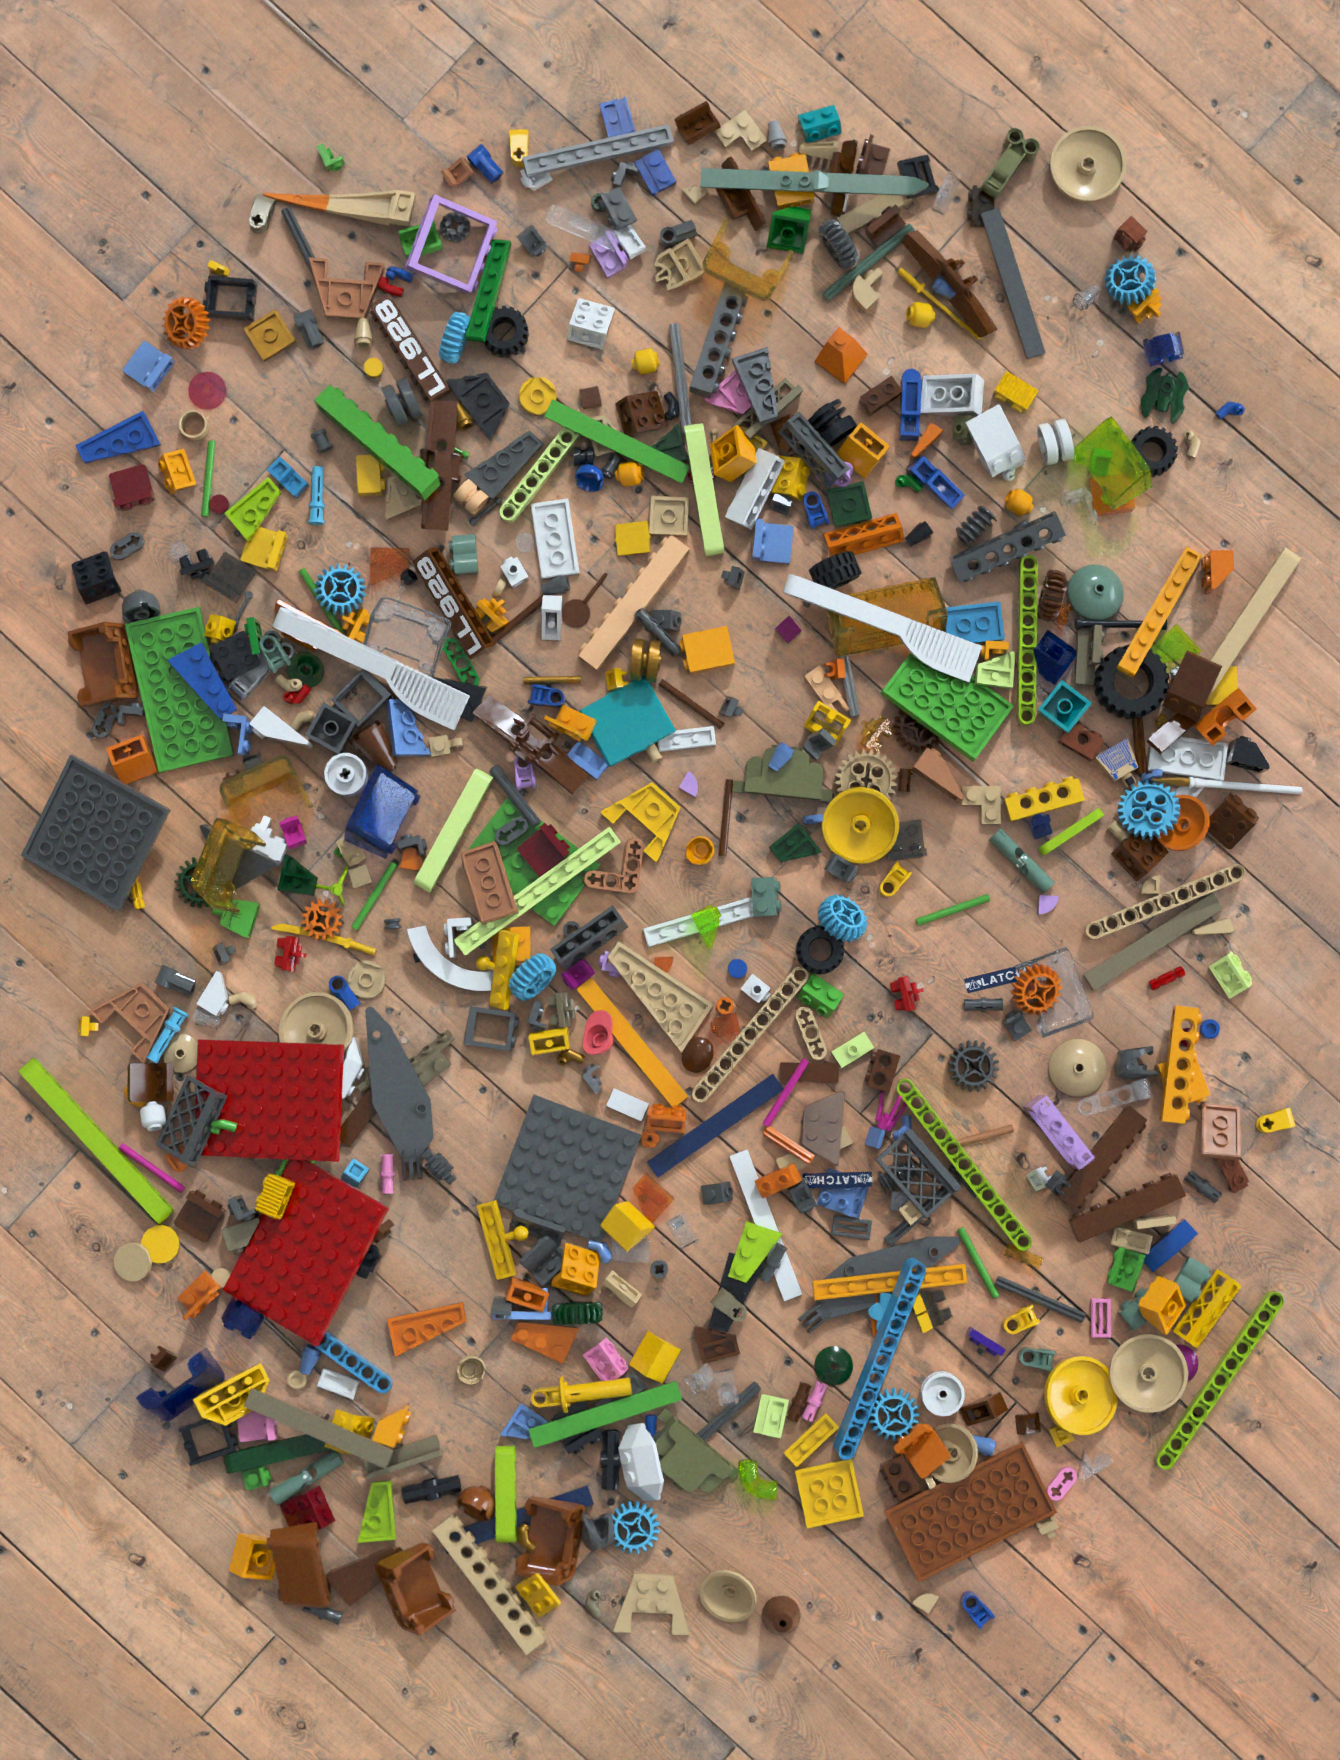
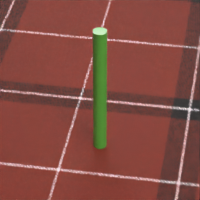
M208 440L201 511V516L209 517L216 442Z
M303 568L299 571V574L316 599V596L319 594L314 593V589L317 587L307 570ZM327 605L321 607L334 629L344 634L345 630L330 609L327 612Z
M390 862L351 927L358 931L396 869L397 865Z
M986 894L916 919V923L920 926L989 902L990 897Z
M964 1227L959 1228L957 1232L993 1299L997 1298L1000 1295Z

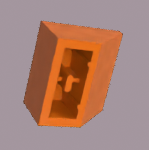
M1210 550L1204 556V559L1201 560V569L1204 570L1205 578H1202V589H1205V594H1210L1234 570V550Z
M142 734L106 748L119 780L125 784L158 773V768L147 739Z

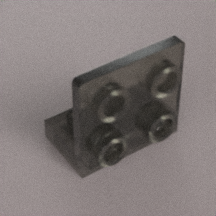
M224 552L209 576L204 574L201 581L234 603H237L255 576L256 571L229 553Z
M921 820L899 822V833L895 844L887 853V862L927 857Z

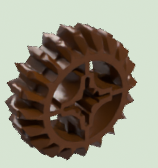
M1049 570L1045 576L1037 613L1038 618L1044 621L1054 622L1062 605L1067 577L1065 573L1059 570Z
M902 710L898 711L902 717L895 716L894 720L899 723L893 724L894 728H898L893 734H900L896 741H904L901 745L902 748L908 744L909 752L912 750V747H915V753H918L919 747L924 752L926 746L929 749L934 748L932 742L936 745L939 744V741L936 739V737H939L934 733L929 740L921 742L922 733L929 732L930 730L920 724L924 729H921L918 734L917 728L913 727V725H917L918 721L903 723L908 714ZM903 729L913 732L915 742L905 735Z

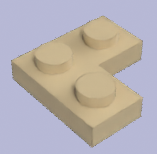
M746 110L714 132L725 148L740 138L751 153L767 143V139Z
M1000 786L961 787L964 796L962 798V806H981V825L1001 824Z

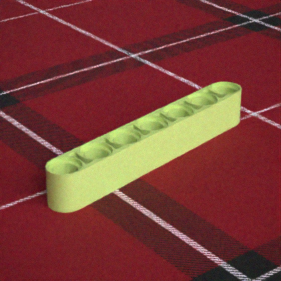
M703 423L684 426L705 556L725 554Z
M565 427L562 428L501 506L500 516L505 523L510 524L516 521L577 443L581 435ZM570 435L572 440L569 443H565L562 441V437ZM552 450H559L561 452L557 458L551 457L550 453ZM543 464L549 467L545 473H541L538 470ZM531 479L537 481V485L533 488L527 486V482ZM519 494L526 497L522 503L515 501L516 496ZM507 509H511L514 512L510 518H506L503 515Z
M477 768L474 770L413 882L414 885L431 893L493 780L492 776Z

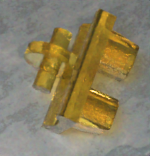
M882 716L877 721L872 718L869 723L863 720L861 724L865 728L861 731V734L864 737L859 743L866 748H871L876 752L879 751L883 743L877 738L881 734L888 738L894 732V729L889 724L891 721Z

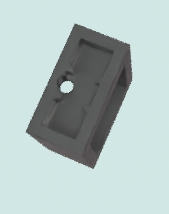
M362 669L332 699L335 703L332 707L357 720L356 725L361 729L386 704V701L393 696L367 670ZM365 679L382 698L358 720L341 701Z
M470 1006L464 1044L511 1051V1048H515L516 1036H513L514 1028L518 1029L519 1017H516V1013ZM478 1012L510 1017L506 1046L473 1041Z

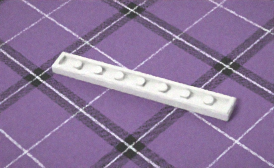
M748 1149L731 1155V1162L754 1223L779 1232L766 1197L762 1199L754 1182L758 1179ZM780 1237L776 1243H780L783 1245L782 1239ZM776 1244L773 1246V1248H772V1249L770 1250V1252L767 1254V1257H770V1255H771V1253L773 1252V1250H774ZM785 1252L780 1261V1267L774 1272L784 1301L802 1295L790 1260Z

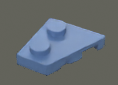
M520 1403L500 1435L531 1439L529 1428L550 1421L523 1403Z

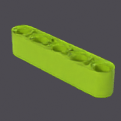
M496 1446L495 1448L496 1543H516L517 1541L516 1446Z

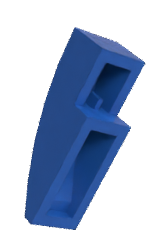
M902 379L899 440L918 441L922 379Z
M919 455L906 469L951 509L965 496L940 469H936L924 456Z
M1182 1219L1151 1246L1149 1254H1143L1146 1255L1144 1263L1154 1272L1187 1245L1198 1233L1185 1219Z

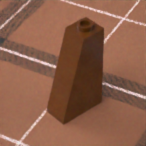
M392 1545L330 1570L326 1577L350 1607L380 1583L374 1565L380 1560L403 1550L401 1547L397 1548L395 1545Z

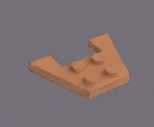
M309 257L308 260L325 317L364 318L385 263L366 262L365 280L327 278L328 259Z
M141 982L89 1010V1012L101 1024H104L117 1011L143 1036L130 1051L142 1063H145L171 1008Z

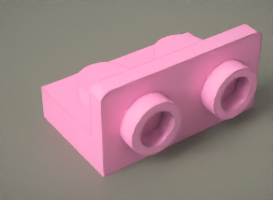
M608 1338L603 1339L599 1344L583 1354L601 1381L617 1379L629 1369L626 1361L620 1357L615 1350L614 1344Z

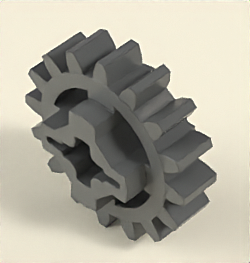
M428 1148L422 1154L423 1158L427 1161L425 1167L437 1180L443 1179L450 1185L457 1179L451 1171L454 1167L441 1153L435 1154Z

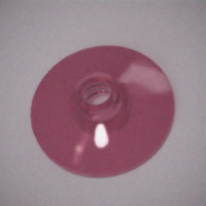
M202 372L191 380L188 392L191 401L197 407L210 410L222 404L226 397L227 388L224 380L218 374ZM205 386L210 387V390L208 392L203 391V388Z

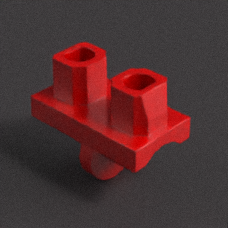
M286 936L285 938L277 939V948L284 949L283 957L276 956L274 966L281 968V970L295 972L296 964H300V958H306L307 955L301 953L302 945H299L298 937Z
M908 976L899 977L898 980L890 983L892 993L901 991L903 998L894 1001L896 1010H905L906 1012L915 1010V1001L920 1000L918 993L924 992L923 988L917 989L916 982L910 983Z

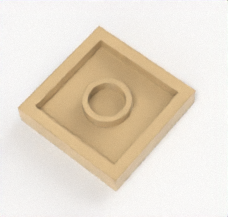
M651 496L649 535L687 537L689 498Z
M1167 1214L1133 1219L1131 1223L1133 1228L1144 1229L1176 1224V1218L1173 1215Z

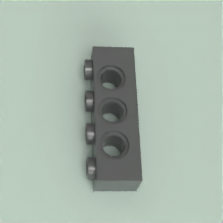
M611 906L550 950L566 971L627 929L628 925L616 908Z

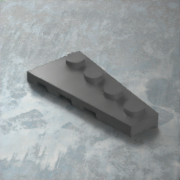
M768 347L732 358L734 368L759 425L778 420Z
M528 431L464 475L489 498L494 500L544 443L532 432Z

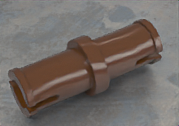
M801 1381L795 1397L791 1400L793 1403L786 1417L793 1422H798L801 1411L807 1404L805 1401L812 1387Z

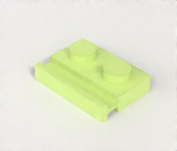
M761 1393L753 1432L781 1438L789 1399Z

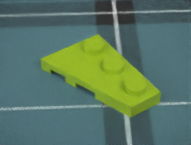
M392 1480L371 1483L357 1543L396 1540Z

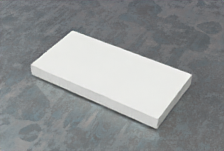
M568 498L531 504L542 580L556 578L560 575L563 577L580 574Z
M1180 737L1161 755L1150 746L1147 771L1152 772L1154 769H1162L1163 774L1224 781L1228 743L1217 742L1211 746L1207 740Z

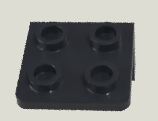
M106 551L72 564L78 591L86 605L122 592Z
M241 631L210 647L212 650L210 655L214 663L219 664L221 668L219 673L223 681L227 680L231 683L235 677L261 664L258 655H252L250 639L245 631Z
M586 1401L576 1402L568 1407V1413H564L562 1410L554 1415L551 1420L554 1421L590 1408ZM600 1427L562 1439L567 1453L573 1452L575 1455L584 1450L583 1446L587 1443L595 1444L601 1440L600 1436L603 1434V1431Z

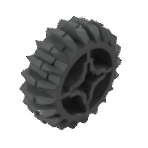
M834 219L824 222L819 227L818 233L828 253L842 269L855 265L858 262L859 255L846 230Z
M968 1040L966 1041L967 1047L960 1043L959 1046L962 1050L953 1049L957 1054L956 1056L950 1054L949 1057L954 1059V1061L947 1062V1065H953V1069H948L947 1071L948 1073L954 1072L955 1075H952L950 1079H958L955 1082L956 1086L963 1083L961 1086L962 1090H965L968 1085L969 1092L973 1091V1086H975L977 1092H980L979 1085H982L983 1089H987L985 1082L992 1085L993 1081L989 1078H997V1075L993 1074V1070L999 1071L998 1067H994V1064L999 1063V1060H992V1057L997 1055L995 1052L989 1054L992 1047L989 1046L985 1050L984 1042L978 1047V1040H975L973 1046H971V1042ZM969 1050L981 1052L975 1059L969 1058L964 1053ZM985 1057L989 1065L987 1074L981 1068V1063ZM960 1058L966 1066L961 1075L958 1071V1061ZM978 1061V1071H969V1062L974 1063ZM972 1073L982 1078L978 1082H968L965 1079Z

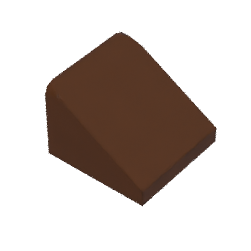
M1039 1413L1015 1415L1017 1434L1028 1435L1041 1432Z

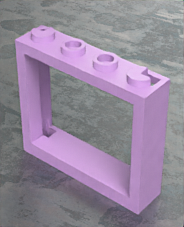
M435 194L432 195L428 201L404 268L464 294L475 291L478 284L476 280L478 273L481 274L484 268V256L488 255L491 248L489 242L491 238L495 237L497 227H495L497 221ZM438 205L487 225L467 284L418 264Z
M1037 1095L1023 1106L1071 1168L1080 1170L1095 1158L1047 1095Z

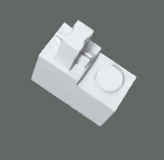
M264 815L260 824L256 823L254 827L252 826L245 844L282 863L288 846L285 844V839L275 836L274 839L272 838L271 833L273 829L269 828L272 818Z

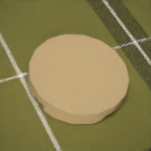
M366 960L352 966L347 978V983L353 993L360 998L366 999L380 994L386 982V976L381 966L373 961Z
M136 1242L121 1246L114 1256V1267L118 1275L128 1281H138L146 1277L152 1266V1258L150 1259L148 1249Z

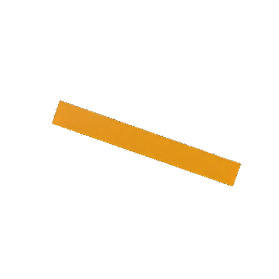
M1187 546L1185 547L1116 669L1132 678L1134 677L1203 555Z
M589 978L576 989L594 1012L603 1010L611 1015L613 1020L612 1034L671 1106L680 1104L688 1097L592 978Z
M955 1264L926 1268L920 1289L966 1284V1265ZM901 1271L813 1280V1298L815 1301L893 1292ZM910 1283L905 1286V1290L909 1289Z

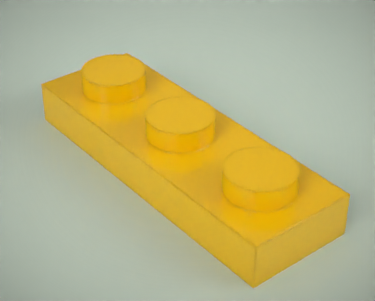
M825 1412L783 1453L798 1467L839 1426Z

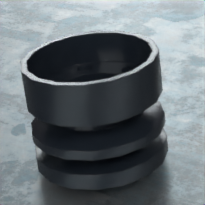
M839 399L820 407L808 420L812 426L816 425L814 429L817 432L823 430L820 436L830 447L839 443L858 426L851 415L841 417L846 408H839L842 404Z

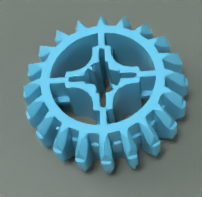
M1131 254L1126 259L1123 255V260L1120 261L1116 258V265L1110 263V270H1106L1107 276L1104 278L1105 288L1108 290V295L1110 297L1113 296L1115 302L1119 300L1123 304L1127 301V304L1130 306L1131 301H1135L1138 304V299L1144 301L1145 295H1151L1150 290L1155 288L1156 272L1146 258L1141 260V256L1138 255L1134 259ZM1141 273H1144L1146 276L1143 283L1139 279ZM1118 276L1121 278V285L1119 287L1115 284Z
M454 312L450 316L439 349V357L444 362L455 364L463 353L467 342L465 335L470 321V316H467L465 313Z
M336 564V569H334L330 565V572L323 569V575H318L317 578L320 581H315V586L319 588L314 589V593L319 594L316 596L317 601L323 600L320 603L321 607L327 605V612L332 608L334 615H336L337 610H340V614L344 615L345 609L350 613L352 612L351 607L355 610L358 609L356 603H363L361 598H364L366 593L362 591L366 590V586L361 585L364 583V578L358 579L360 572L353 574L354 567L347 570V564H344L343 569H340V564ZM335 576H344L346 579L340 581ZM327 581L331 583L330 586L333 588L328 596L324 590ZM352 583L356 588V594L353 598L350 597V593L347 590ZM338 586L344 587L342 593L341 591L340 593L336 592ZM337 598H341L347 602L337 603L334 602V600Z
M834 894L827 897L820 904L817 912L819 915L817 919L821 921L820 925L825 927L824 931H828L830 936L833 935L836 940L841 939L842 942L847 941L850 943L851 941H856L865 933L868 925L867 917L864 916L865 912L860 909V906H857L855 901L852 902L849 897L844 898L842 894L840 896Z
M538 953L526 959L519 968H516V972L512 974V978L509 980L512 994L522 1001H527L539 995L546 986H549L550 981L553 980V976L556 974L557 968L554 961L544 953Z
M892 1388V1394H889L888 1390L884 1389L885 1396H882L879 1392L878 1397L880 1399H876V1404L872 1409L873 1412L870 1414V1417L874 1418L868 1420L869 1424L876 1423L872 1430L875 1431L879 1428L878 1436H881L884 1432L885 1440L891 1435L892 1441H895L896 1435L902 1438V1433L905 1432L906 1436L910 1434L907 1430L914 1427L912 1423L919 1424V1421L914 1419V1417L920 1416L919 1412H914L919 1406L911 1405L916 1400L914 1398L908 1400L910 1393L907 1392L902 1396L903 1389H900L898 1394H896L895 1388ZM889 1399L900 1400L894 1406L884 1404ZM905 1403L909 1408L908 1421L901 1416ZM879 1408L886 1413L885 1422L882 1425L878 1420ZM888 1410L892 1412L898 1410L897 1415L900 1419L895 1417L889 1418L891 1415ZM894 1422L904 1425L896 1430L887 1429Z
M628 1501V1508L622 1503V1511L615 1508L614 1511L617 1516L612 1514L615 1540H618L615 1543V1547L617 1548L622 1544V1552L625 1551L626 1547L629 1548V1554H632V1548H636V1554H639L640 1547L646 1552V1544L653 1547V1543L650 1540L657 1541L658 1539L653 1533H660V1529L654 1528L659 1526L660 1522L653 1521L658 1516L657 1514L650 1515L653 1508L645 1510L646 1503L640 1508L639 1501H636L635 1507H632V1502ZM637 1512V1515L632 1520L622 1518L627 1513ZM643 1515L649 1521L650 1532L645 1530L640 1524ZM637 1521V1528L639 1530L635 1529L630 1535L631 1527H628V1525L633 1526ZM618 1523L627 1530L625 1540L618 1532ZM636 1535L646 1537L644 1540L640 1542H630L632 1538Z

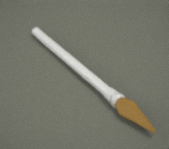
M1193 777L1151 779L1152 781L1188 786L1189 788L1207 787L1302 794V787L1203 780Z

